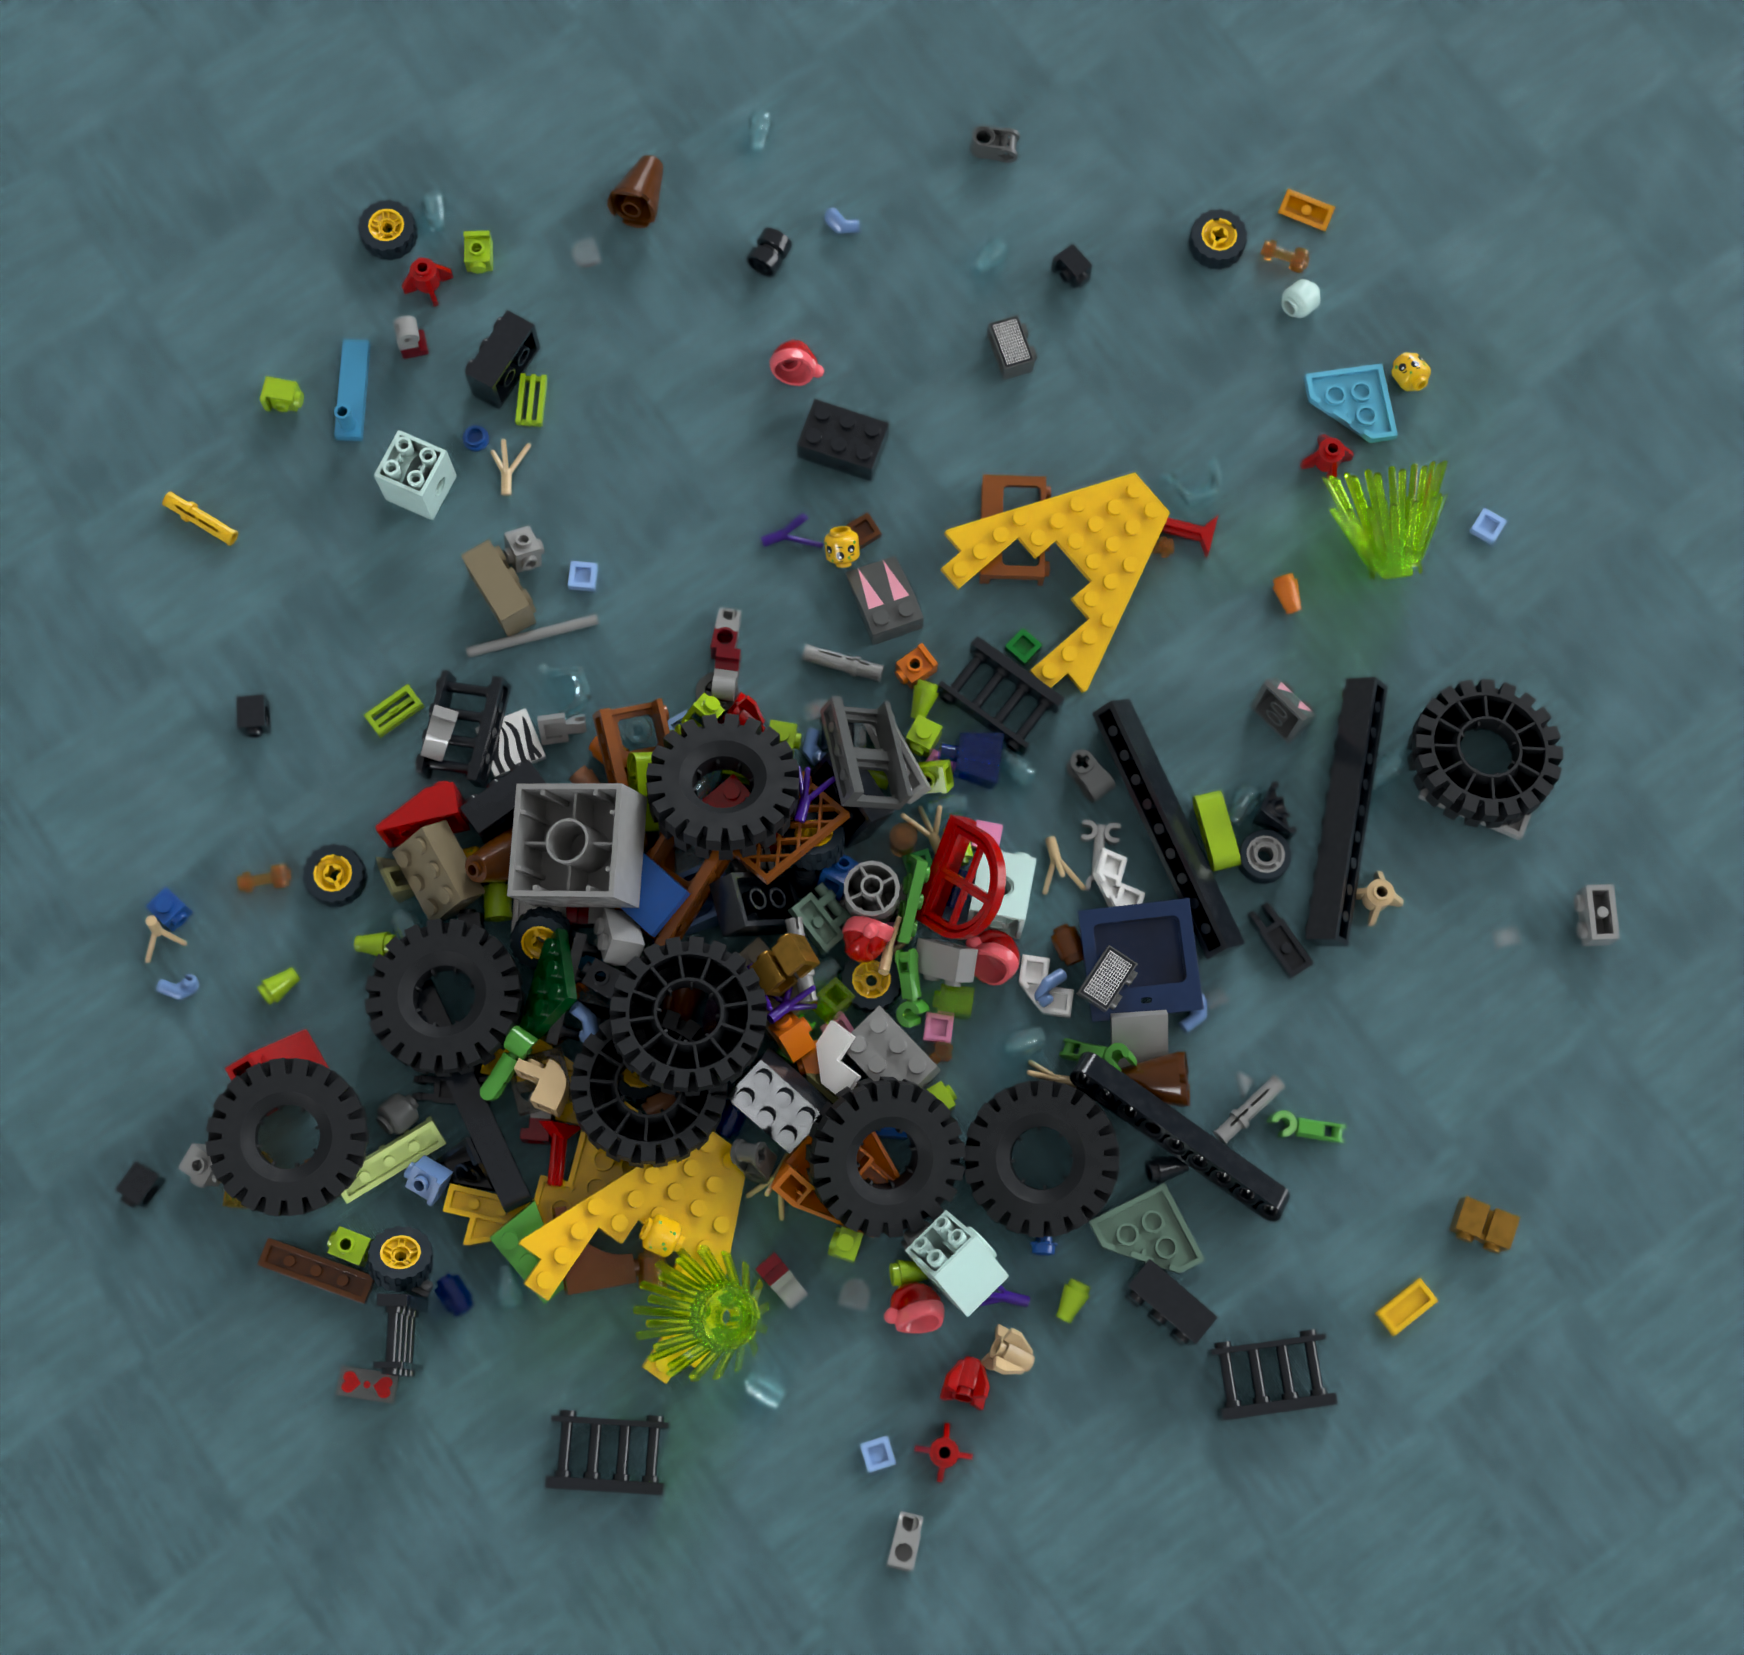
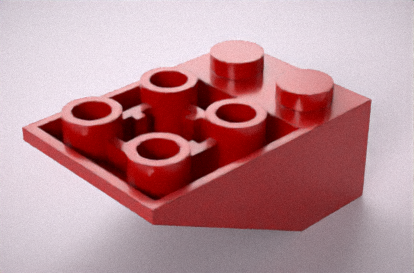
M303 1029L247 1054L224 1069L229 1078L233 1080L236 1076L245 1073L246 1069L258 1063L268 1062L271 1059L299 1058L319 1063L327 1068L329 1066L308 1030ZM278 1108L270 1112L267 1116L277 1111Z

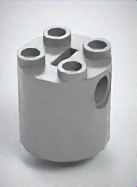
M866 861L859 863L849 871L844 882V904L851 917L864 916L886 924L897 913L900 884L897 875L889 866L882 862Z

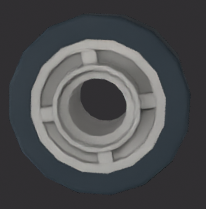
M1261 829L1254 831L1245 837L1239 847L1241 865L1238 866L1239 870L1247 879L1254 883L1268 884L1275 882L1283 876L1291 863L1289 843L1281 834L1273 830ZM1258 852H1266L1270 857V861H1261L1258 858Z

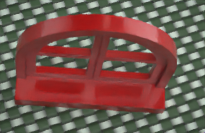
M950 814L930 867L929 880L923 886L921 894H924V901L921 910H917L915 919L943 937L965 940L982 933L998 913L1005 892L1006 867L1002 851L990 834L977 827V822L973 819ZM972 841L978 846L966 878H964L958 872L969 843ZM983 853L987 858L990 870L988 892L972 883ZM953 885H956L961 891L948 922L942 918ZM968 893L984 903L974 918L964 924L956 925Z

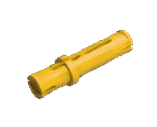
M169 491L163 498L162 505L179 514L183 521L192 522L225 542L228 546H231L237 540L239 534L237 530L232 529L199 509L198 504L193 501L188 502L172 491Z

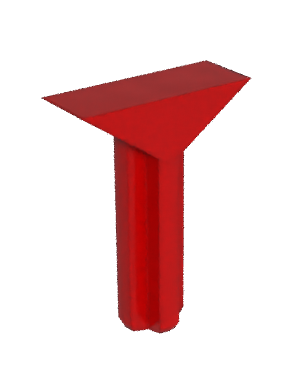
M1218 515L1205 526L1168 517L1161 532L1199 541L1207 559Z
M539 1121L552 1138L547 1184L553 1187H561L563 1185L567 1139L581 1128L580 1126L560 1122Z

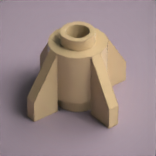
M1376 871L1374 881L1366 888L1357 889L1356 899H1362L1365 908L1370 910L1367 926L1372 927L1376 924L1380 911L1384 910L1388 905L1402 907L1404 899L1395 893L1392 884L1385 880L1382 871Z
M998 1324L995 1327L996 1339L990 1348V1353L985 1355L981 1360V1364L986 1369L995 1370L1002 1375H1021L1025 1371L1028 1372L1035 1360L1033 1349L1022 1332L1014 1328L1009 1330Z

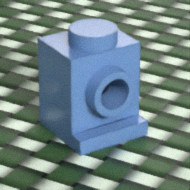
M424 1155L416 1163L411 1162L404 1173V1177L408 1179L405 1187L428 1200L426 1204L432 1206L445 1193L453 1171Z

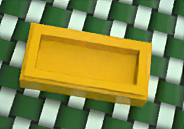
M1418 1278L1377 1310L1375 1315L1390 1334L1396 1336L1439 1300L1424 1281Z

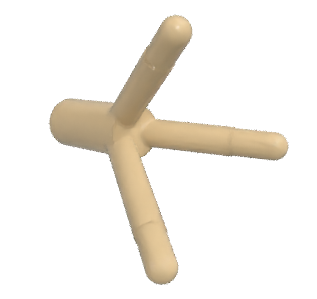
M505 439L501 440L502 462L495 450L490 451L501 472V495H512V473L531 448L530 443L525 445L510 467H508Z
M918 806V811L926 829L905 813H902L900 817L929 839L932 849L936 854L941 841L938 833L942 806H937L933 828L922 806Z
M1047 837L1045 842L1051 861L1042 894L1047 895L1055 865L1060 877H1064L1066 872L1079 888L1085 891V885L1061 859L1056 837Z
M151 915L146 918L145 923L152 932L145 958L146 963L151 961L158 936L163 935L183 946L187 945V941L164 930L155 916Z
M900 916L896 917L893 926V936L882 952L878 973L881 975L889 974L893 955L896 950L906 945V943L899 942L894 946L902 920Z
M1028 1061L1030 1066L1040 1072L1028 1070L1027 1075L1076 1087L1070 1081L1069 1076L1054 1074L1035 1061Z
M788 1153L784 1154L776 1171L770 1176L768 1184H759L746 1193V1198H751L767 1186L768 1188L764 1195L768 1197L773 1191L771 1185ZM778 1194L779 1220L783 1221L785 1218L784 1199Z

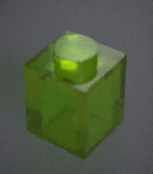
M835 977L816 994L818 1000L812 1003L817 1004V1008L812 1010L828 1025L831 1020L835 1021L849 1008L856 996Z
M941 983L940 991H934L932 1007L938 1008L937 1014L970 1020L975 988L966 986L954 987Z

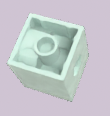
M398 430L374 477L387 501L434 520L457 475L446 450Z
M1001 849L1006 867L1005 892L998 913L985 930H1000L1012 938L1020 939L1026 919L1037 858H1032L1030 855L1022 852L1015 854L1007 853ZM983 853L974 884L988 892L990 870L987 858ZM973 896L967 922L977 915L984 904Z
M947 1210L905 1250L933 1285L967 1317L1009 1277L995 1259L997 1254L988 1242L972 1227L963 1225Z

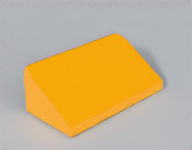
M1288 188L1278 213L1326 231L1336 207Z

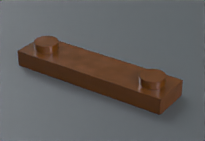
M271 1238L267 1239L257 1263L261 1267L365 1305L375 1283L370 1274Z

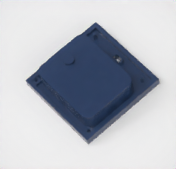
M1189 898L1088 909L1077 912L1086 978L1108 945L1137 963L1134 970L1138 974L1129 987L1124 984L1119 992L1123 997L1114 1010L1109 1008L1104 1013L1089 1003L1091 1023L1110 1021V1013L1167 1010V1013L1171 1014L1204 1009ZM1150 998L1151 1001L1150 1003H1142L1141 999Z

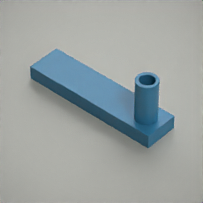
M343 339L338 400L337 406L334 409L336 416L334 436L336 440L363 441L371 349L369 340Z

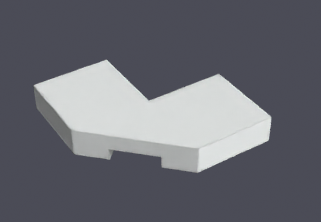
M1102 848L1099 850L1093 877L1108 906L1114 907L1143 903L1145 892L1121 883L1128 858Z
M1023 954L1018 981L1019 985L1041 1014L1070 1018L1074 989L1053 988L1049 994L1053 996L1054 1000L1047 1007H1041L1039 1002L1035 1001L1034 994L1042 979L1048 975L1050 958Z
M831 1020L818 1039L816 1050L821 1084L836 1095V1093L847 1086L851 1090L854 1089L861 1076L841 1061L856 1037L837 1022Z

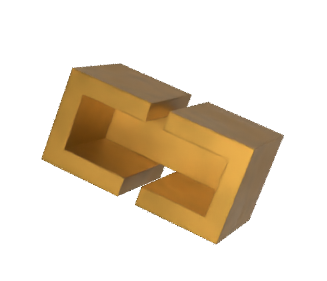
M787 933L777 940V944L771 948L772 951L767 950L759 954L757 961L749 968L753 967L760 979L759 985L761 989H764L765 995L780 997L798 982L794 975L795 972L799 978H803L817 967L820 961L805 936Z
M1468 1196L1459 1198L1449 1231L1457 1233L1456 1238L1467 1243L1477 1240L1479 1243L1484 1244L1483 1249L1495 1254H1499L1500 1251L1510 1250L1521 1217L1499 1208H1495L1494 1211L1489 1210L1491 1205Z

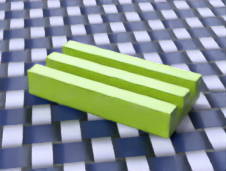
M520 373L515 418L516 425L543 427L547 375L541 374L540 377L536 374H531V376H526V373ZM526 383H530L526 419H523ZM536 383H540L537 419L532 420Z
M406 684L363 716L378 736L382 738L425 706L412 688ZM405 695H410V697L405 699L400 704L394 706L392 709H390L386 714L378 718L376 721L373 720L374 717H376L378 714L386 710L395 702L403 698ZM413 702H415V703H414L413 705H411L409 708H407V709L404 710L402 713H400V714L397 715L395 718H393L392 720H390V721L387 722L385 725H383L382 727L379 728V726H381V725L384 724L386 721H388L389 719H391L393 716H395L396 714H398L399 712H401L403 709H405L406 707H408L410 704H412Z

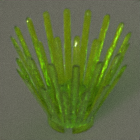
M1444 460L1438 463L1437 466L1436 462L1432 461L1429 464V468L1427 465L1421 467L1417 495L1418 464L1413 463L1410 468L1408 496H1406V469L1402 468L1398 472L1397 496L1396 467L1389 466V508L1388 502L1385 499L1380 472H1375L1374 475L1370 469H1366L1364 472L1371 506L1368 507L1358 477L1345 472L1344 478L1360 522L1339 478L1329 475V481L1327 478L1322 477L1339 511L1335 508L1328 510L1367 567L1369 580H1375V572H1378L1382 579L1413 576V567H1416L1418 574L1423 573L1422 561L1448 496V493L1443 496L1442 493H1439L1448 461Z
M706 1245L700 1246L701 1249L698 1250V1254L714 1279L685 1249L680 1248L676 1252L680 1257L676 1258L675 1261L697 1282L662 1260H658L654 1266L663 1271L658 1275V1279L682 1292L643 1280L639 1285L641 1289L662 1295L650 1294L647 1298L648 1303L670 1308L639 1305L633 1307L634 1314L673 1317L647 1319L645 1323L647 1328L658 1329L636 1332L635 1335L638 1340L682 1334L654 1343L652 1347L656 1352L647 1356L649 1361L655 1362L692 1347L667 1364L670 1368L666 1373L668 1376L674 1377L708 1353L689 1374L690 1382H698L723 1354L712 1376V1380L722 1377L736 1349L734 1371L738 1372L743 1365L746 1343L749 1342L752 1355L755 1356L759 1350L756 1342V1331L766 1335L768 1326L761 1322L763 1313L769 1310V1302L767 1301L760 1306L757 1304L763 1288L761 1279H758L752 1294H750L749 1265L745 1261L742 1262L741 1287L732 1255L727 1251H721L728 1280L711 1250ZM726 1310H728L730 1318L728 1322L725 1324L723 1321V1314Z

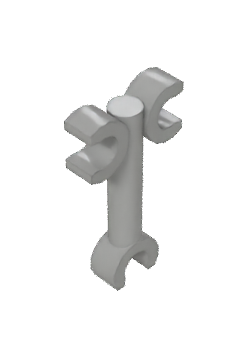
M1091 820L1082 821L1081 826L1090 828L1092 833L1089 835L1081 834L1080 840L1090 842L1094 839L1091 876L1088 877L1085 883L1086 891H1090L1091 883L1095 881L1093 871L1099 850L1105 848V841L1110 845H1117L1120 838H1113L1109 834L1111 830H1120L1121 825L1118 823H1110L1106 826L1102 824L1096 825Z

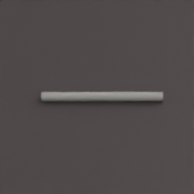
M597 614L466 647L468 658L598 625L599 621Z

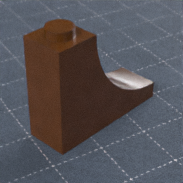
M566 1206L551 1209L553 1219L567 1211ZM588 1243L563 1279L565 1295L636 1283V1276H640L638 1259H633V1254L608 1253Z

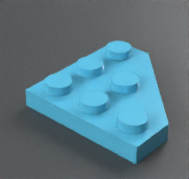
M1382 363L1305 374L1303 379L1309 403L1369 443L1396 440L1398 434Z

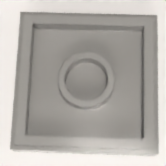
M1167 1010L1110 1013L1111 1045L1114 1043L1125 1044L1136 1057L1137 1063L1168 1054ZM1125 1058L1120 1059L1118 1062L1120 1068L1131 1065Z

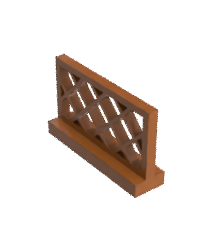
M811 776L808 795L818 788L812 783ZM822 792L817 796L819 798V805H810L808 812H819L818 820L805 821V823L790 822L788 829H798L797 837L782 838V835L778 834L776 842L771 845H777L776 854L761 855L762 846L758 843L756 844L757 855L743 858L740 850L737 849L733 850V859L736 858L768 885L850 818V814L825 792ZM835 811L839 814L833 820H823V812ZM802 828H817V833L812 837H802ZM782 845H797L796 850L791 854H781ZM761 862H776L775 867L768 873L760 869Z

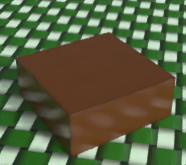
M868 512L845 525L857 533L859 550L882 537V532Z

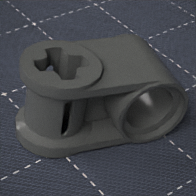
M987 125L977 126L972 133L970 151L973 156L980 159L998 160L1005 163L1014 162L1018 158L1016 145L1020 140V133L1012 128H998ZM979 140H983L987 143H980Z
M1081 749L1071 755L1066 766L1067 773L1091 803H1096L1116 787L1111 775L1102 768L1089 751ZM1076 762H1077V763L1084 762V763H1085V766H1084V767H1083V766H1080V767L1078 768L1075 764H1076Z
M736 1139L731 1147V1161L743 1172L744 1176L752 1182L768 1184L777 1155L767 1147L766 1143L757 1142L752 1144L747 1143L743 1139Z

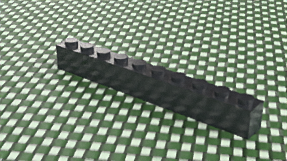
M1377 677L1346 678L1345 688L1342 691L1343 703L1341 714L1338 717L1337 739L1334 742L1335 753L1333 765L1330 768L1329 790L1326 793L1327 804L1325 816L1322 819L1323 830L1321 842L1318 845V862L1313 875V893L1309 900L1310 913L1305 926V939L1317 946H1349L1388 686Z
M1111 700L1092 713L1178 899L1189 898L1193 930L1206 959L1226 955L1244 945L1245 941L1131 700Z

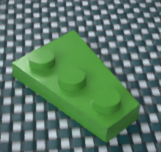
M908 853L906 863H910L911 868L910 873H907L903 878V894L906 895V898L901 900L897 916H900L902 920L896 936L898 942L909 944L910 938H914L918 925L917 921H915L916 912L922 908L924 894H921L923 883H927L930 876V867H927L928 862L918 855Z
M535 1200L489 1238L524 1280H526L540 1260L518 1244L522 1238L544 1225ZM563 1280L549 1300L564 1289ZM536 1294V1295L541 1299V1301H542L544 1304H546V1303L548 1302V1301H546L545 1299H543L541 1296H539L538 1294Z

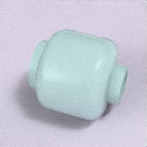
M1300 279L1285 289L1282 294L1281 305L1283 310L1291 317H1306L1319 306L1321 299L1320 289L1314 282Z

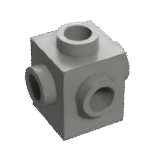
M530 526L504 533L505 549H503L507 563H512L516 573L542 566L541 554L545 553L544 546L540 538L536 539Z
M192 1143L178 1169L190 1176V1182L200 1188H205L206 1186L218 1187L221 1183L219 1179L215 1178L211 1170L212 1162L210 1156H207L206 1144Z

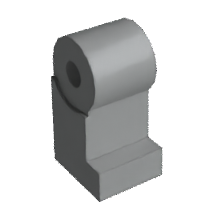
M434 705L421 756L442 762L459 712Z
M900 1511L886 1567L913 1572L921 1537L923 1516Z

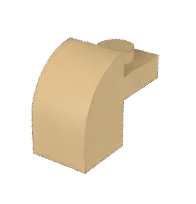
M529 1058L527 1061L518 1059L514 1067L517 1076L537 1084L530 1098L533 1107L560 1118L570 1093L569 1083L562 1068L552 1059H549L545 1069L542 1063Z

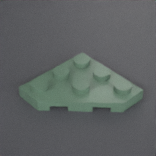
M1165 1183L1088 1222L1101 1248L1142 1262L1151 1259L1162 1269L1180 1274L1205 1261Z

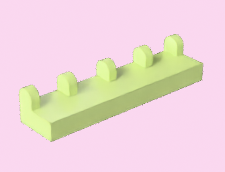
M429 1116L423 1123L411 1130H406L400 1137L386 1145H381L378 1150L365 1158L363 1167L360 1168L356 1175L357 1178L341 1194L347 1204L406 1169L411 1162L415 1163L424 1155L427 1156L447 1144L433 1118Z

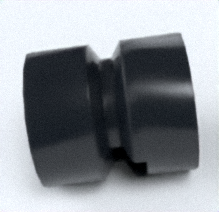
M765 227L757 239L758 246L752 247L746 257V262L754 271L770 278L776 275L782 265L781 260L787 257L793 246L791 240L781 231Z

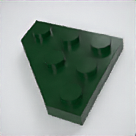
M557 928L545 940L542 946L520 1022L521 1028L538 1039L577 1000L568 930Z

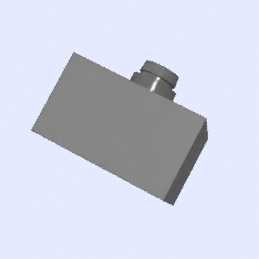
M623 783L516 784L507 896L535 907L639 908L647 797Z

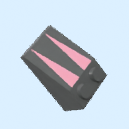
M896 556L845 572L872 645L923 628L924 617Z
M1278 678L1267 679L1250 706L1288 744L1300 735L1316 717L1312 706L1304 700L1301 701L1294 694L1293 688L1288 683L1281 682Z

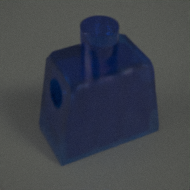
M960 733L956 738L955 745L940 744L938 759H950L953 762V777L992 790L998 784L1004 733Z

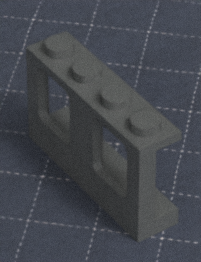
M831 696L821 708L820 714L841 806L900 810L913 795L890 701H884L878 709L845 707L842 697ZM848 722L873 725L876 729L880 749L853 747ZM859 769L883 771L887 775L892 797L864 795Z

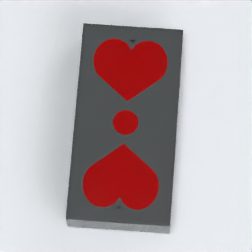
M341 1365L335 1395L395 1404L400 1377L381 1374L380 1371Z

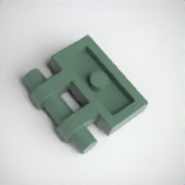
M821 882L814 888L820 896L818 900L810 892L793 905L788 912L795 919L797 917L803 918L804 932L820 953L824 954L843 938V933L839 926H844L851 915L836 900L835 897L837 895L832 889L829 890ZM825 905H827L828 908L835 915L834 919H832L831 916L824 909Z

